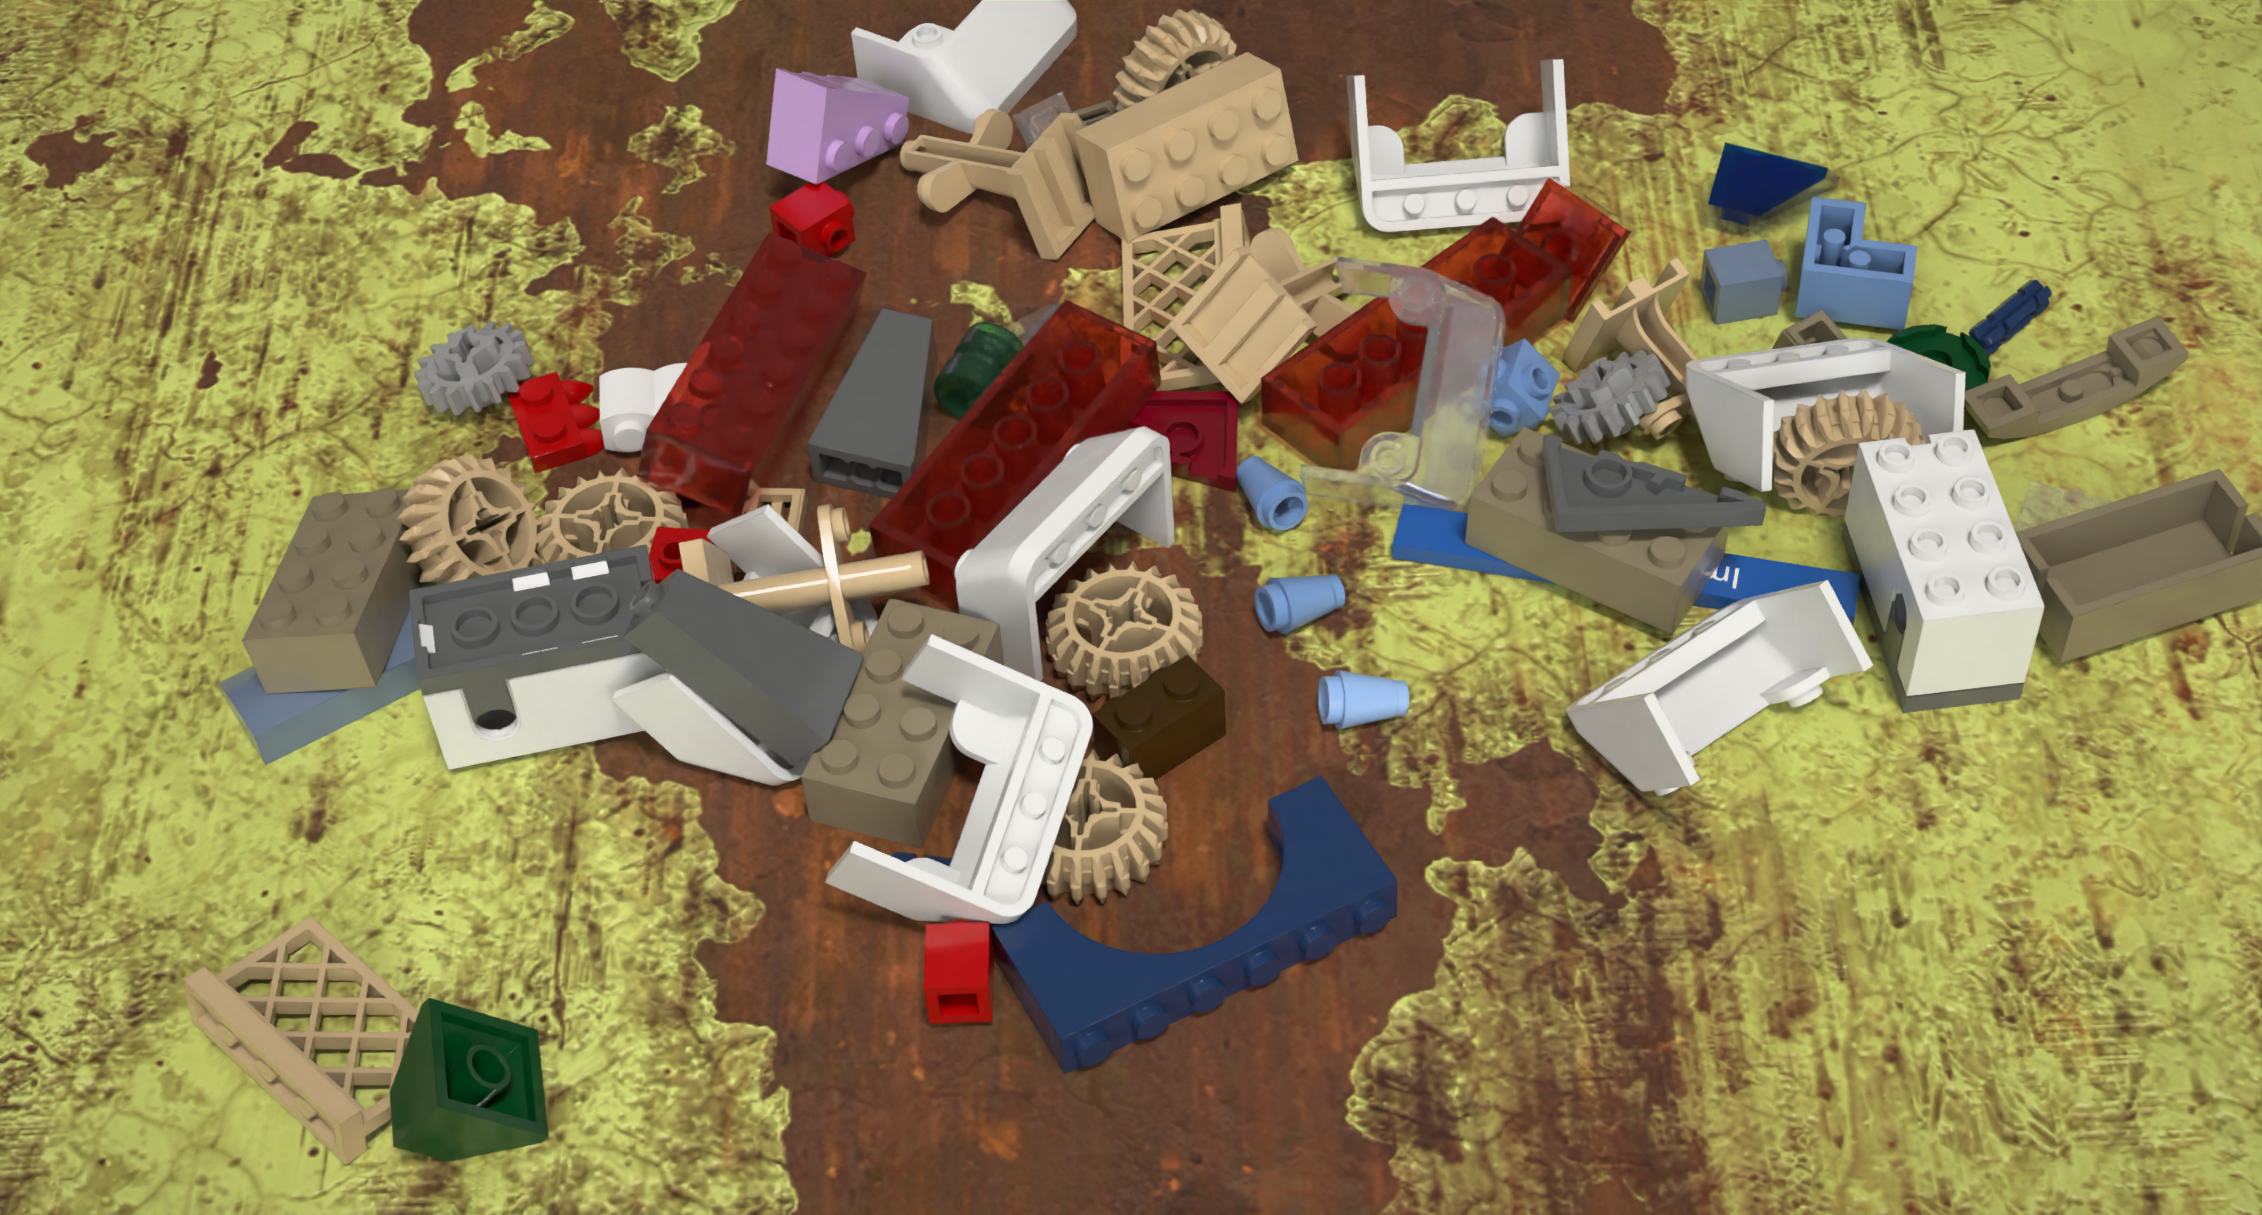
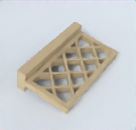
M1241 203L1221 206L1220 221L1145 233L1128 243L1122 239L1124 376L1126 391H1171L1220 382L1206 365L1197 367L1191 363L1197 356L1188 346L1178 355L1164 349L1178 335L1168 325L1174 316L1163 310L1177 297L1188 302L1196 293V291L1188 287L1202 275L1210 277L1234 248L1245 246L1250 251L1251 240ZM1214 241V245L1200 258L1188 252L1194 244ZM1156 250L1163 253L1149 266L1136 260V254ZM1176 261L1189 267L1175 280L1162 274ZM1151 283L1164 289L1150 303L1137 297ZM1152 320L1165 326L1151 340L1138 334ZM1153 358L1166 364L1156 374L1138 376V371Z
M312 916L217 975L212 974L204 966L183 979L190 1019L202 1032L345 1165L367 1151L365 1136L391 1119L390 1090L411 1035L409 1030L412 1031L419 1013L413 1005ZM308 942H312L323 952L321 963H287L288 955ZM249 979L272 980L269 996H241L235 988ZM283 980H317L314 997L280 996ZM328 981L357 982L361 986L359 998L325 997ZM276 1014H311L308 1030L279 1031L274 1026ZM321 1015H356L353 1032H320ZM367 1015L395 1016L401 1021L399 1033L364 1032ZM315 1049L350 1050L347 1067H319L313 1062ZM396 1050L393 1068L358 1067L360 1051ZM354 1085H390L389 1094L368 1109L363 1108L352 1097Z

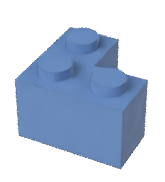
M1812 197L1795 317L1807 318L1823 309L1834 322L1903 330L1913 288L1917 246L1862 239L1866 203Z

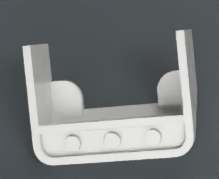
M982 0L954 31L936 24L924 23L908 31L899 42L857 27L852 31L851 36L857 78L908 96L907 112L965 133L974 134L975 121L986 110L996 109L1007 114L1075 39L1078 29L1076 11L1068 0Z
M1563 59L1540 60L1543 112L1521 114L1508 124L1504 134L1505 156L1404 164L1403 144L1395 131L1380 125L1368 126L1365 75L1346 76L1352 159L1361 211L1367 223L1383 232L1545 220L1561 214L1567 207L1571 195Z
M1851 338L1693 360L1686 364L1685 388L1713 468L1724 473V478L1729 481L1742 482L1764 492L1772 490L1773 432L1781 427V417L1795 416L1797 404L1813 406L1816 404L1818 394L1826 399L1836 398L1841 389L1847 396H1856L1866 388L1872 399L1887 393L1891 402H1904L1910 414L1916 415L1926 444L1930 434L1963 431L1966 372L1882 340Z
M1143 426L1088 438L1081 444H1075L1067 452L1064 460L974 549L967 550L960 557L954 571L959 614L999 623L1004 666L1038 681L1043 679L1035 602L1115 521L1166 548H1169L1175 542L1170 443L1167 437Z
M769 504L711 528L707 535L718 548L729 553L730 559L746 573L743 581L825 567L824 557ZM868 599L852 601L851 606L855 623L864 621L868 628L869 636H871L878 622L874 607ZM832 605L780 615L840 643ZM665 672L617 690L611 699L675 758L689 764L777 786L800 778L812 756L810 754L792 766L670 672Z
M1825 580L1745 598L1718 610L1567 707L1566 712L1576 731L1641 792L1654 790L1657 796H1662L1680 787L1691 786L1699 781L1700 778L1693 767L1695 762L1692 755L1768 705L1788 701L1791 708L1801 706L1821 695L1823 689L1820 684L1830 677L1863 672L1872 667L1873 664L1829 581Z
M931 634L906 667L901 680L957 703L949 725L951 739L956 748L964 755L986 764L950 866L929 858H915L903 862L853 841L831 868L825 883L917 921L950 922L964 920L970 923H1010L1020 918L1035 901L1092 733V717L1088 708L1078 698Z

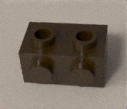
M1189 655L1182 657L1168 667L1157 669L1146 681L1122 696L1109 699L1098 711L1092 714L1095 752L1099 756V760L1107 761L1117 753L1123 768L1138 763L1140 770L1143 772V778H1154V781L1226 735L1225 690Z

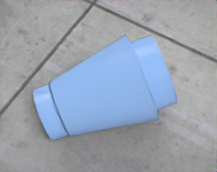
M1336 670L1333 676H1322L1319 681L1318 710L1320 719L1323 724H1335L1337 729L1389 719L1395 716H1405L1408 712L1409 691L1405 680H1393Z

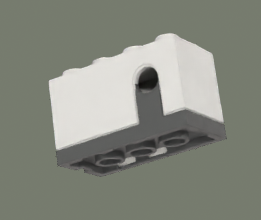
M1975 430L1930 434L1926 444L1912 446L1907 443L1905 437L1859 443L1841 537L1853 572L1860 574L1859 589L1902 712L1908 713L2020 699L2024 687L2023 682L2026 679L2045 606Z
M646 544L409 590L417 680L448 770L645 731L611 699L617 690L668 672L623 638L634 616V613L629 610L631 601L647 582L653 581L656 583Z

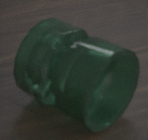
M978 322L970 326L958 343L953 356L948 359L933 384L934 396L940 406L956 419L972 425H986L993 421L1006 401L1010 390L1014 388L1029 362L1028 352L1023 342L1013 332L1001 325L990 322Z

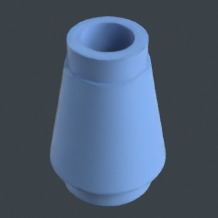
M1258 456L1249 457L1239 465L1236 471V479L1240 483L1262 525L1283 531L1295 527L1302 521L1308 510V500L1306 498V490L1300 482Z
M1335 574L1327 576L1269 578L1266 585L1258 587L1255 592V608L1260 623L1268 632L1278 630L1282 634H1287L1332 612L1334 609L1343 607L1345 604L1344 587L1339 577Z

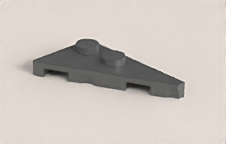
M1552 434L1543 436L1542 456L1555 532L1763 526L1766 511L1764 500H1756L1744 492L1724 486L1720 496L1685 486L1687 477L1685 474L1642 461H1628L1619 454L1600 449L1598 456L1593 458L1561 448L1562 437Z

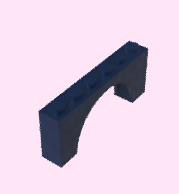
M1322 776L1268 800L1269 838L1281 860L1282 869L1274 891L1259 912L1238 930L1216 942L1188 951L1166 954L1124 951L1106 946L1081 934L1066 923L1048 901L1027 910L1020 918L1013 922L996 924L991 927L996 963L1064 1074L1081 1066L1096 1065L1105 1060L1113 1051L1138 1039L1153 1038L1162 1033L1170 1024L1195 1012L1210 1011L1221 1004L1226 997L1252 985H1264L1276 978L1281 971L1306 959L1314 960L1328 954L1336 945L1361 933L1369 934L1376 932L1384 927L1390 919L1397 917L1398 880Z

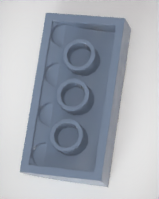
M426 582L420 585L419 588L428 587L432 585ZM411 608L376 687L266 694L254 666L217 683L221 693L265 765L420 689L417 680Z

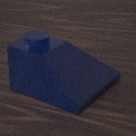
M1725 142L1708 204L1714 208L1721 209L1719 219L1749 227L1752 217L1766 221L1811 200L1812 197H1817L1836 188L1840 177L1827 167Z

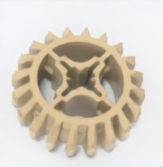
M1178 9L1172 17L1163 14L1158 26L1152 27L1147 25L1146 35L1140 41L1133 40L1134 50L1130 55L1122 58L1126 65L1115 76L1120 85L1115 88L1113 93L1118 100L1116 110L1119 112L1235 58L1234 53L1237 45L1231 40L1230 34L1224 30L1225 27L1213 18H1209L1204 13H1198L1193 9L1187 13Z
M1866 388L1856 396H1847L1842 389L1836 398L1826 399L1818 394L1815 405L1797 404L1795 416L1781 417V427L1773 432L1772 475L1774 487L1778 490L1779 497H1784L1788 500L1791 509L1806 507L1813 517L1820 513L1830 514L1831 517L1845 515L1858 444L1861 442L1904 437L1911 446L1925 444L1921 425L1917 422L1916 415H1911L1907 410L1904 402H1891L1887 393L1873 399Z
M473 455L442 460L433 465L432 469L421 473L413 481L414 487L409 489L408 493L402 497L407 508L397 517L409 528V530L404 532L399 541L411 545L413 553L406 562L418 563L422 568L423 572L419 582L434 581L435 585L542 565L536 551V547L539 544L536 535L543 522L536 520L533 514L539 502L527 501L523 495L527 483L513 484L511 482L510 468H499L496 470L492 458L476 460ZM476 528L480 530V532L473 535L467 534V532Z
M623 467L615 476H606L599 470L596 479L586 481L578 476L575 488L559 487L558 500L545 502L544 515L537 518L538 521L543 523L537 531L536 539L539 544L536 547V551L542 564L645 544L647 545L648 553H650L657 527L689 528L686 513H683L681 501L676 496L675 491H668L662 479L651 481L644 471L630 477Z
M1134 561L1127 570H1116L1111 562H1109L1105 573L1098 574L1087 568L1084 582L1069 579L1065 590L1066 593L1055 594V601L1052 605L1053 610L1048 612V618L1046 619L1047 652L1051 655V660H1053L1058 677H1067L1072 691L1086 688L1092 701L1103 694H1108L1110 699L1122 696L1146 681L1157 669L1168 667L1186 655H1189L1197 662V654L1200 653V647L1203 646L1202 615L1198 605L1194 604V597L1191 595L1190 588H1180V583H1178L1175 574L1161 578L1156 565L1142 572L1139 571Z
M1092 749L1087 759L1082 760L1039 886L1041 888L1047 885V891L1053 901L1064 892H1070L1072 899H1074L1077 905L1081 902L1084 894H1095L1103 904L1107 896V890L1113 888L1127 896L1128 890L1131 887L1130 879L1146 883L1147 876L1150 873L1149 866L1160 864V859L1163 855L1162 847L1166 846V840L1168 839V823L1165 821L1167 820V807L1163 797L1158 795V787L1154 782V778H1143V772L1140 770L1138 763L1123 768L1117 753L1107 761H1100L1094 749Z

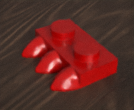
M556 371L517 383L520 388L517 392L506 391L534 473L591 457L605 448L602 431L589 428L600 419V409L581 403L593 392V385L574 379L560 380Z

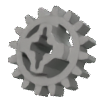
M489 321L482 330H476L473 324L468 325L467 328L456 332V334L453 332L447 334L448 342L444 345L432 344L430 349L433 355L420 358L418 363L421 369L414 372L418 382L417 386L428 406L434 405L438 413H442L451 407L454 415H460L469 406H472L475 412H479L483 407L493 403H501V394L505 391L517 392L520 388L516 380L530 377L531 373L528 366L534 364V359L521 330L514 331L509 323L497 329L494 321Z
M1639 350L1629 357L1627 351L1621 352L1614 361H1608L1607 357H1603L1591 362L1589 369L1585 368L1580 371L1581 376L1578 379L1564 384L1567 392L1554 396L1553 401L1556 405L1550 408L1549 411L1566 441L1572 438L1575 444H1580L1590 437L1592 443H1597L1606 433H1611L1613 437L1627 433L1631 430V425L1637 426L1640 424L1639 417L1641 415L1655 412L1657 407L1654 402L1667 398L1668 393L1665 388L1670 386L1671 382L1655 353L1647 356L1644 350Z

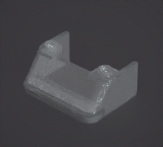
M1337 256L1336 270L1344 293L1388 298L1392 312L1399 320L1410 325L1428 327L1411 433L1382 432L1370 438L1362 448L1357 472L1301 464L1300 479L1310 496L1402 509L1403 504L1463 513L1468 510L1469 497L1481 481L1506 331L1503 309L1492 297L1426 268Z

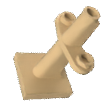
M988 109L977 117L974 124V134L969 143L920 135L916 140L906 141L901 148L900 161L902 166L909 171L925 173L918 182L917 193L920 201L931 210L942 213L947 212L977 188L1016 199L1041 259L1058 260L1095 218L1075 132L1083 128L1078 113L1061 112L1025 153L1006 150L1012 140L1013 125L1006 112L996 109Z
M1269 228L1257 234L1250 244V251L1245 246L1234 248L1168 324L1241 404L1250 401L1312 332L1331 348L1338 351H1347L1360 344L1365 338L1367 324L1363 314L1335 298L1354 287L1358 278L1353 266L1335 256L1305 270L1292 239L1285 231L1279 228ZM1335 268L1341 270L1345 276L1344 280L1336 284L1332 277Z
M1678 257L1668 262L1654 288L1644 276L1628 283L1611 311H1609L1601 299L1593 302L1562 356L1572 371L1576 373L1589 366L1591 362L1603 358L1622 347L1631 356L1639 350H1644L1647 356L1655 353L1671 382V385L1665 389L1672 398L1658 404L1655 412L1646 413L1640 419V424L1637 427L1644 434L1651 433L1656 440L1663 438L1682 423V417L1688 414L1697 422L1685 388L1686 364L1698 358L1664 318L1690 275Z
M832 504L820 505L817 508L825 567L734 582L729 553L702 538L679 543L684 572L775 614L782 615L832 605L839 642L854 649L861 655L870 636L864 621L855 623L851 602L920 589V586L929 585L928 566L922 550L844 564L841 543L851 541L850 524L845 508L834 509Z

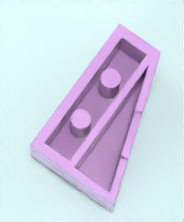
M776 68L766 164L814 184L821 183L903 144L909 128V119L907 117L909 97L860 78L828 74L827 76H819L803 71L802 73H793L785 69Z

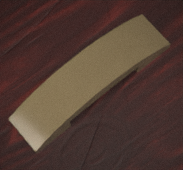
M2157 316L2109 335L2106 351L2032 380L2018 384L2011 374L1969 389L1965 391L1964 407L1988 438L2007 439L2044 434L2088 420L2137 396L2187 360L2189 352Z

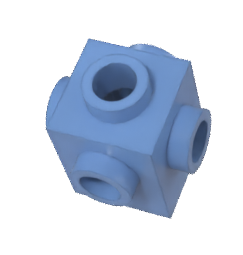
M1524 338L1484 358V361L1474 374L1476 381L1467 403L1502 438L1522 430L1523 427L1533 429L1549 413V403L1560 373Z

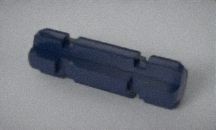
M2029 280L2017 290L2018 293L2009 296L1985 316L1987 319H1983L1969 330V335L1986 350L1987 355L1992 354L2002 345L2001 342L2009 340L2033 319L2032 316L2038 315L2049 306V297L2052 295V292L2048 286H2042L2038 280Z

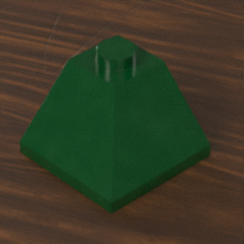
M428 998L420 1007L390 1090L393 1147L450 1162L542 1143L548 1137L538 1030Z

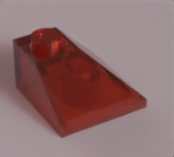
M1548 177L1492 268L1567 321L1574 323L1631 231L1616 215L1579 190Z

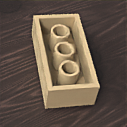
M1248 52L1075 132L1096 223L1127 243L1299 161L1281 69Z

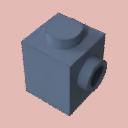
M1767 240L1704 250L1699 289L1715 325L1778 314L1780 294L1787 290V271L1783 261L1775 259Z

